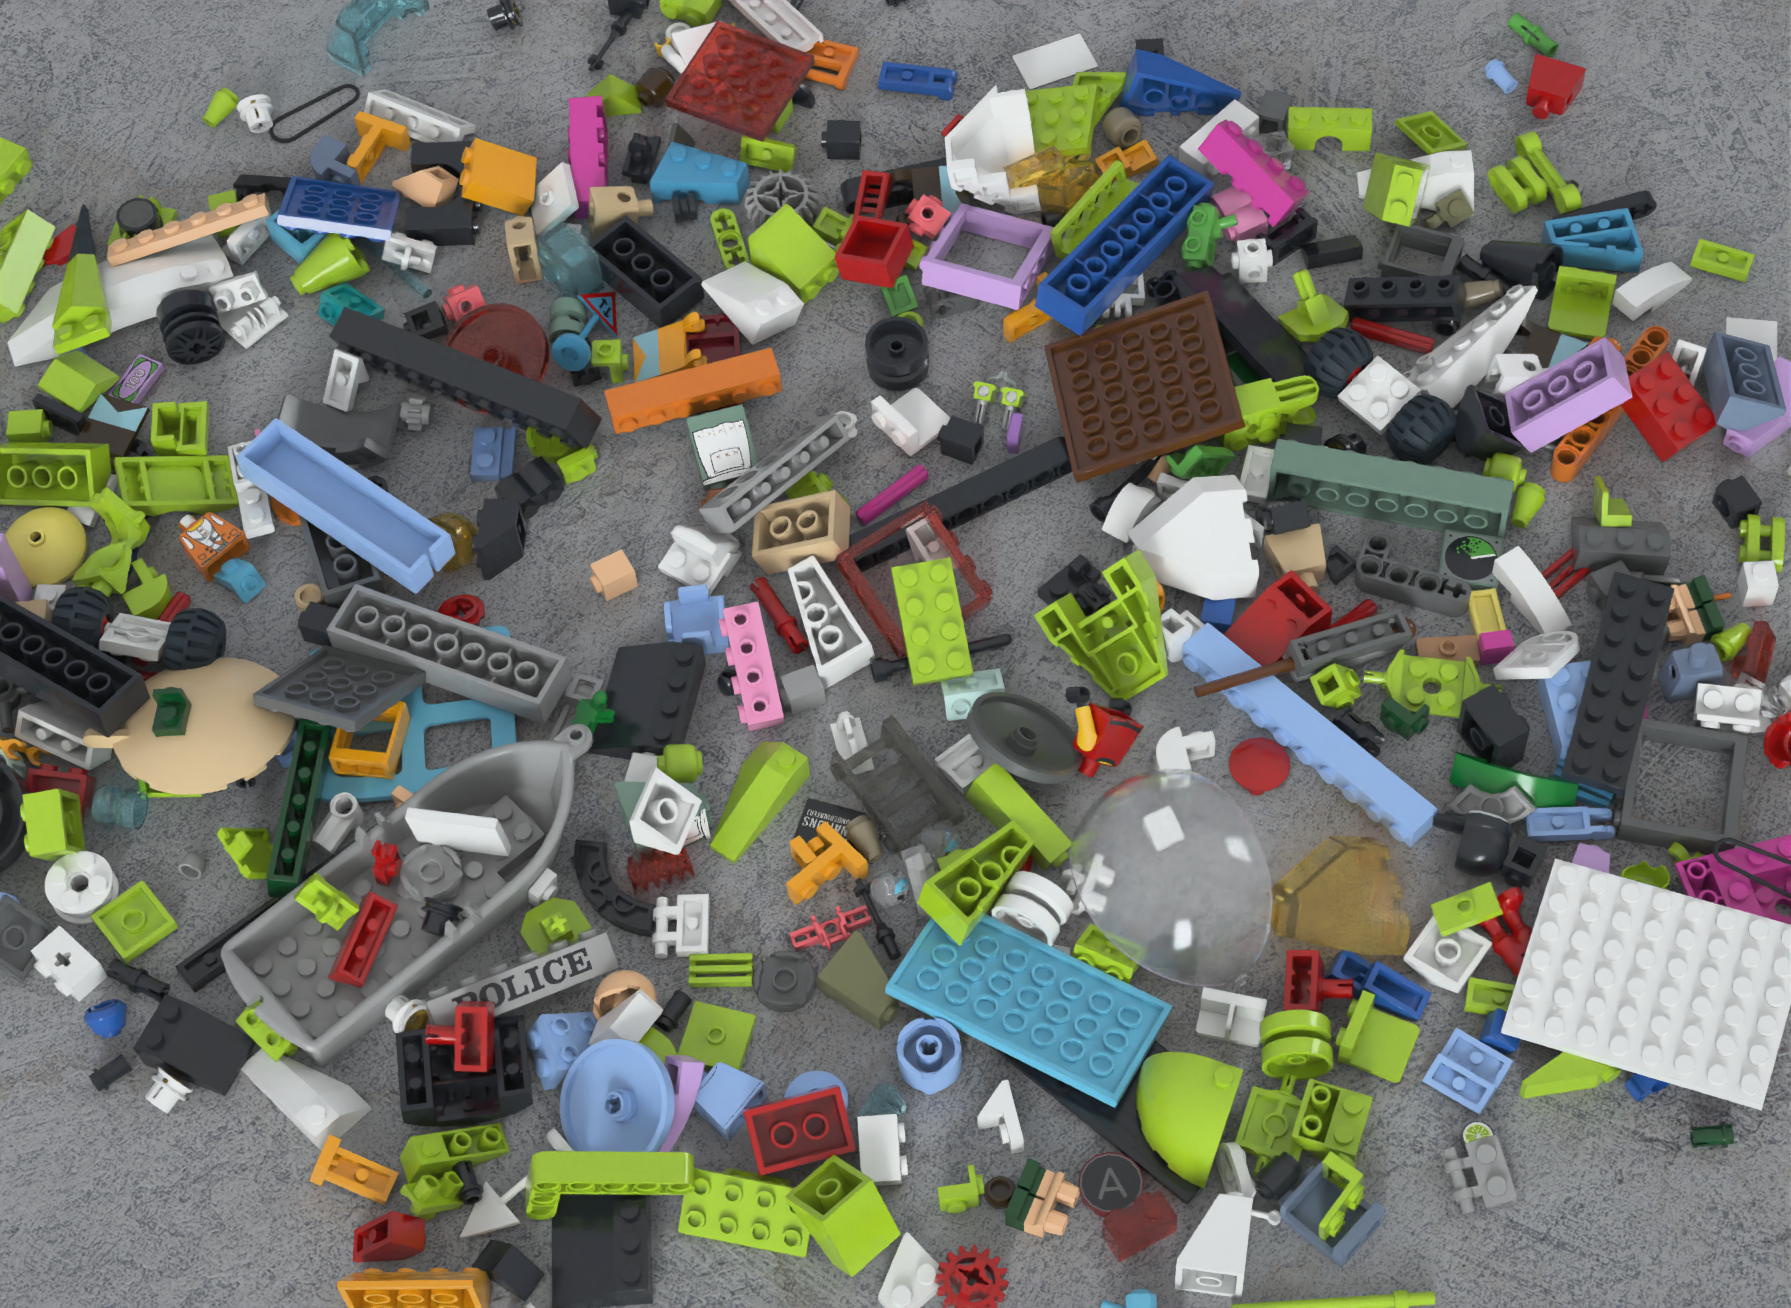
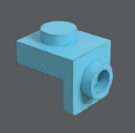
M237 557L226 561L221 566V570L214 575L220 585L234 590L239 599L244 603H248L266 587V583L254 566Z

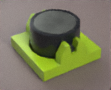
M139 195L138 198L124 202L117 210V221L107 242V247L115 240L121 238L129 239L137 236L144 230L151 229L153 231L162 228L168 222L176 221L178 217L176 209L162 207L160 202L153 196H150L148 200L143 195Z

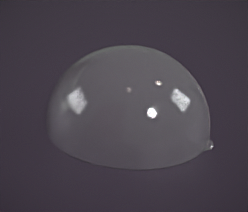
M1157 769L1139 773L1124 779L1108 789L1084 814L1074 832L1070 849V866L1073 881L1078 895L1094 923L1126 956L1147 970L1166 979L1182 984L1204 987L1219 986L1231 982L1242 986L1249 980L1247 977L1248 971L1258 960L1268 938L1272 916V888L1265 854L1254 828L1244 812L1231 796L1216 783L1196 772L1186 769Z

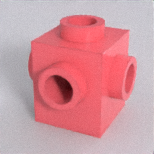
M923 194L919 201L914 198L905 212L909 216L905 222L910 224L908 226L909 230L916 235L922 237L924 234L933 240L951 213L942 207L943 203L938 198L932 195L927 197ZM922 213H926L929 218H925Z
M463 284L456 285L447 290L448 295L442 297L445 304L441 307L448 321L452 320L457 325L462 324L463 327L477 322V316L489 311L478 285L470 284L466 287ZM465 302L464 308L461 309V304Z

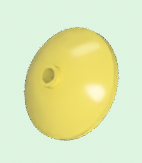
M43 507L29 511L19 517L5 534L31 588L35 589L37 584L59 585L69 579L80 568L87 553L88 539L83 525L76 516L61 508ZM41 536V539L39 541L34 542L36 538Z

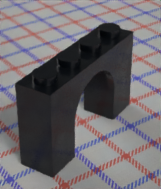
M473 141L412 143L410 163L412 172L415 173L439 166L460 180L464 169L461 157L465 147H470ZM461 191L455 200L443 206L407 208L405 221L406 236L418 241L423 239L431 241L435 246L475 245L476 234L481 232L480 217H477L478 212H482V203L462 197Z

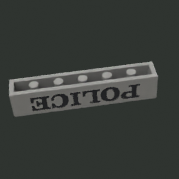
M596 927L578 933L579 938L567 943L566 939H562L549 944L548 951L537 954L536 950L520 955L518 957L519 962L508 966L507 962H502L488 968L490 973L478 977L476 973L459 979L460 985L450 989L447 988V985H443L428 991L429 997L422 1000L431 1024L455 1025V1006L462 1001L495 1002V1016L619 968L607 933L602 930L597 931Z

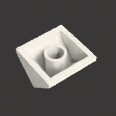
M652 768L629 821L634 842L675 855L680 854L702 800L658 768Z

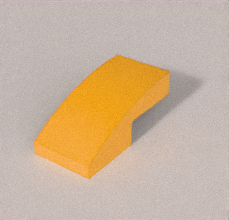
M1146 139L1124 151L1118 146L1095 159L1102 174L1115 160L1123 162L1126 178L1159 165V161Z

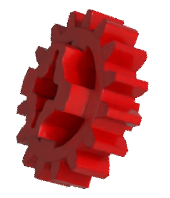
M976 1245L972 1246L970 1252H966L963 1246H959L957 1256L952 1252H948L946 1256L947 1263L940 1262L938 1270L941 1274H936L935 1283L942 1285L937 1289L936 1295L946 1296L943 1307L946 1308L953 1305L955 1308H997L996 1301L1003 1303L1006 1295L1002 1291L1007 1290L1009 1281L1002 1279L1005 1277L1007 1269L997 1268L1000 1257L997 1256L991 1260L988 1257L990 1249L986 1248L982 1254L977 1253ZM963 1263H972V1264L965 1265V1266L962 1265ZM985 1269L990 1273L992 1280L987 1277ZM970 1278L976 1280L973 1286L967 1284ZM950 1284L956 1286L958 1296L954 1293ZM978 1298L981 1299V1301L970 1302V1301L975 1300V1299H978Z

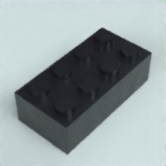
M624 216L584 247L588 268L659 328L672 324L705 298L703 287L701 286L702 278L628 216Z

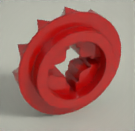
M462 594L453 596L444 601L438 609V613L479 626L480 620L485 618L483 602L473 595ZM458 610H461L466 616L460 618Z

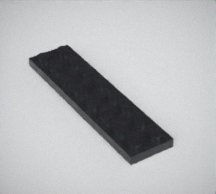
M1614 572L1560 778L1619 796L1623 795L1674 588L1620 572Z

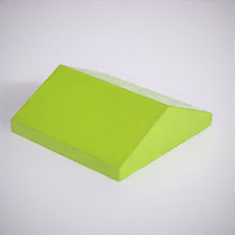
M1432 111L1399 118L1394 122L1400 130L1428 155L1443 151H1463L1468 146L1467 142Z
M75 350L53 360L38 383V388L67 407L83 413L98 399L100 393L104 394L120 378L119 375L79 350Z

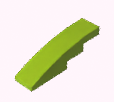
M824 206L812 229L820 237L837 245L842 243L849 230L853 214L851 213L848 219ZM912 239L914 248L903 268L916 270L928 247Z

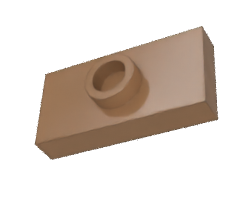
M1476 634L1416 638L1415 640L1416 655L1418 657L1465 662L1467 656L1472 658L1475 666H1480L1481 660Z

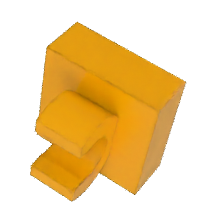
M800 835L789 841L791 856L801 869H804L825 851L823 849L825 844L818 836L811 839L807 844Z

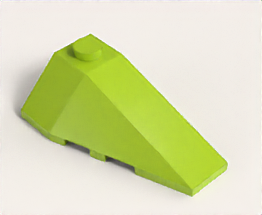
M762 741L741 767L711 841L710 848L735 864L811 776L808 757L784 742Z

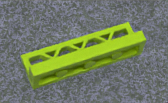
M1115 160L1051 230L1050 236L1056 257L1065 259L1140 184L1126 178L1123 162ZM1116 175L1117 180L1112 184L1113 178ZM1083 212L1081 220L1078 222L1080 214ZM1066 230L1065 237L1062 239L1061 235Z

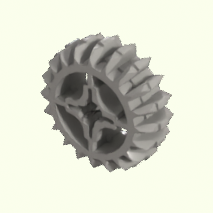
M780 168L778 173L773 174L769 170L768 176L765 177L759 174L758 181H752L750 188L747 189L744 201L746 216L754 228H759L781 207L788 204L808 225H812L813 218L817 217L819 197H817V189L815 185H812L810 178L804 179L802 172L795 175L792 169L788 173H784Z

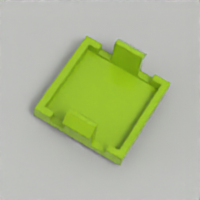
M221 827L216 835L224 845L226 852L230 854L238 866L239 872L246 879H266L273 844L269 841L272 836L266 828Z

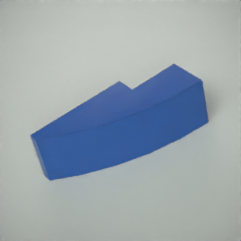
M1343 948L1335 955L1325 975V979L1353 978L1354 991L1352 993H1354V998L1359 1000L1363 990L1375 994L1374 1007L1413 1021L1420 1020L1432 994L1379 961L1371 964L1346 948Z

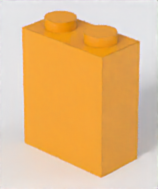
M478 138L474 139L470 147H465L461 157L464 169L459 180V184L462 185V197L524 216L534 202L537 158Z

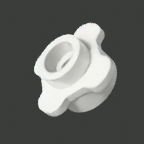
M846 411L835 413L838 415L843 426H845L844 428L849 438L856 437V415Z

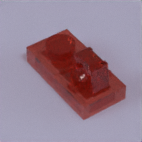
M1767 621L1754 622L1752 633L1747 638L1748 655L1734 657L1731 667V673L1734 678L1749 680L1751 684H1760L1761 688L1765 686L1776 642V636Z

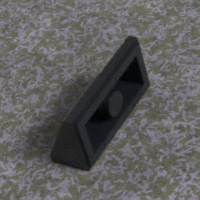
M1355 234L1300 245L1307 270L1362 259L1363 254L1362 243Z

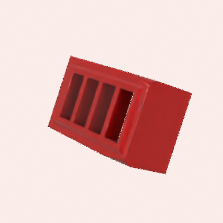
M862 170L852 222L855 216H861L862 212L873 213L877 219L883 218L892 185L890 173ZM870 185L881 186V189H872L869 187ZM867 194L879 195V198H868ZM864 204H877V208L864 207Z

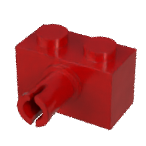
M1287 950L1283 1011L1309 1010L1322 1014V1006L1325 999H1354V993H1352L1354 991L1353 978L1325 979V965L1319 950Z
M460 1002L455 1006V1025H426L425 1034H429L428 1037H425L426 1045H454V1071L487 1072L494 1066L495 1002Z

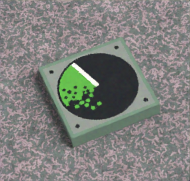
M1445 529L1438 573L1462 579L1470 585L1472 590L1496 588L1497 592L1499 580L1493 575L1492 570L1494 560L1502 556L1504 537Z

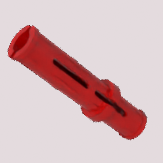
M765 577L755 579L754 582L758 587L751 583L750 590L755 594L775 625L774 630L784 638L793 654L803 652L804 649L800 644L802 643L807 648L809 642L797 627L798 621L794 616L789 615Z

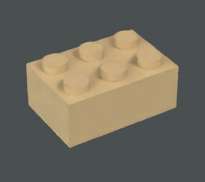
M836 490L768 504L755 514L752 558L767 575L788 571L787 569L814 555L819 564L848 558L851 508Z

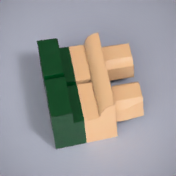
M1705 575L1695 577L1692 582L1680 586L1677 584L1670 585L1671 588H1674L1669 613L1672 614L1674 620L1666 622L1670 628L1667 641L1682 640L1684 645L1711 640L1713 635L1723 631L1725 623L1716 601L1713 602L1714 597Z
M1028 1158L1005 1212L1006 1226L1042 1238L1045 1232L1063 1236L1069 1216L1055 1211L1058 1203L1074 1208L1080 1195V1188L1065 1181V1173H1054L1042 1168L1041 1163Z

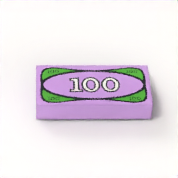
M139 354L108 396L139 404L165 370L163 364Z

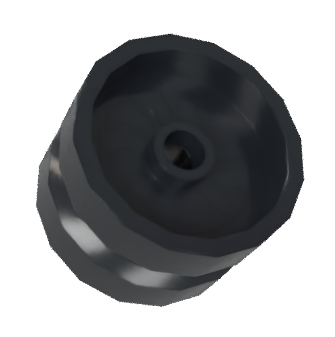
M895 316L882 319L871 327L866 334L865 340L866 363L870 378L878 386L893 391L911 389L921 383L929 369L928 338L925 330L914 320Z

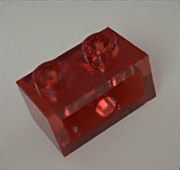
M1161 1190L1152 1194L1150 1192L1141 1194L1134 1200V1204L1123 1210L1122 1208L1112 1210L1105 1216V1220L1102 1221V1236L1118 1262L1129 1258L1176 1232L1177 1215Z

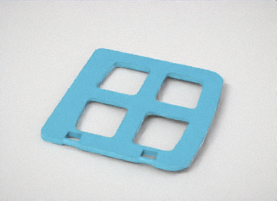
M483 627L484 629L510 637L509 630L506 627ZM315 649L314 651L311 652L310 655H312L313 653H315V652L318 651L319 649ZM421 685L400 700L406 702L411 717L402 748V771L394 775L393 780L373 777H338L328 760L320 800L330 803L335 795L343 792L351 793L357 802L393 800L391 793L398 785L415 794L434 777L449 768L426 769L424 734L427 728L435 725L488 719L491 721L492 748L517 742L515 714L474 699L426 704L423 701V687ZM371 721L359 731L354 732L353 736L392 731L394 723ZM331 726L332 743L337 727Z

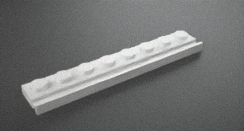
M728 0L791 60L812 49L816 42L819 41L821 43L824 41L823 34L787 0Z

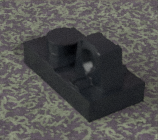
M1079 555L1038 589V597L1047 605L1052 604L1069 593H1072L1076 600L1077 590L1087 582H1092L1093 584L1101 578V572L1092 566L1087 558Z

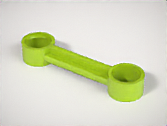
M1530 131L1516 136L1514 142L1518 156L1527 159L1538 175L1546 181L1549 190L1553 194L1558 212L1562 214L1582 208L1578 189L1574 184L1567 185L1542 151L1541 141L1536 132Z

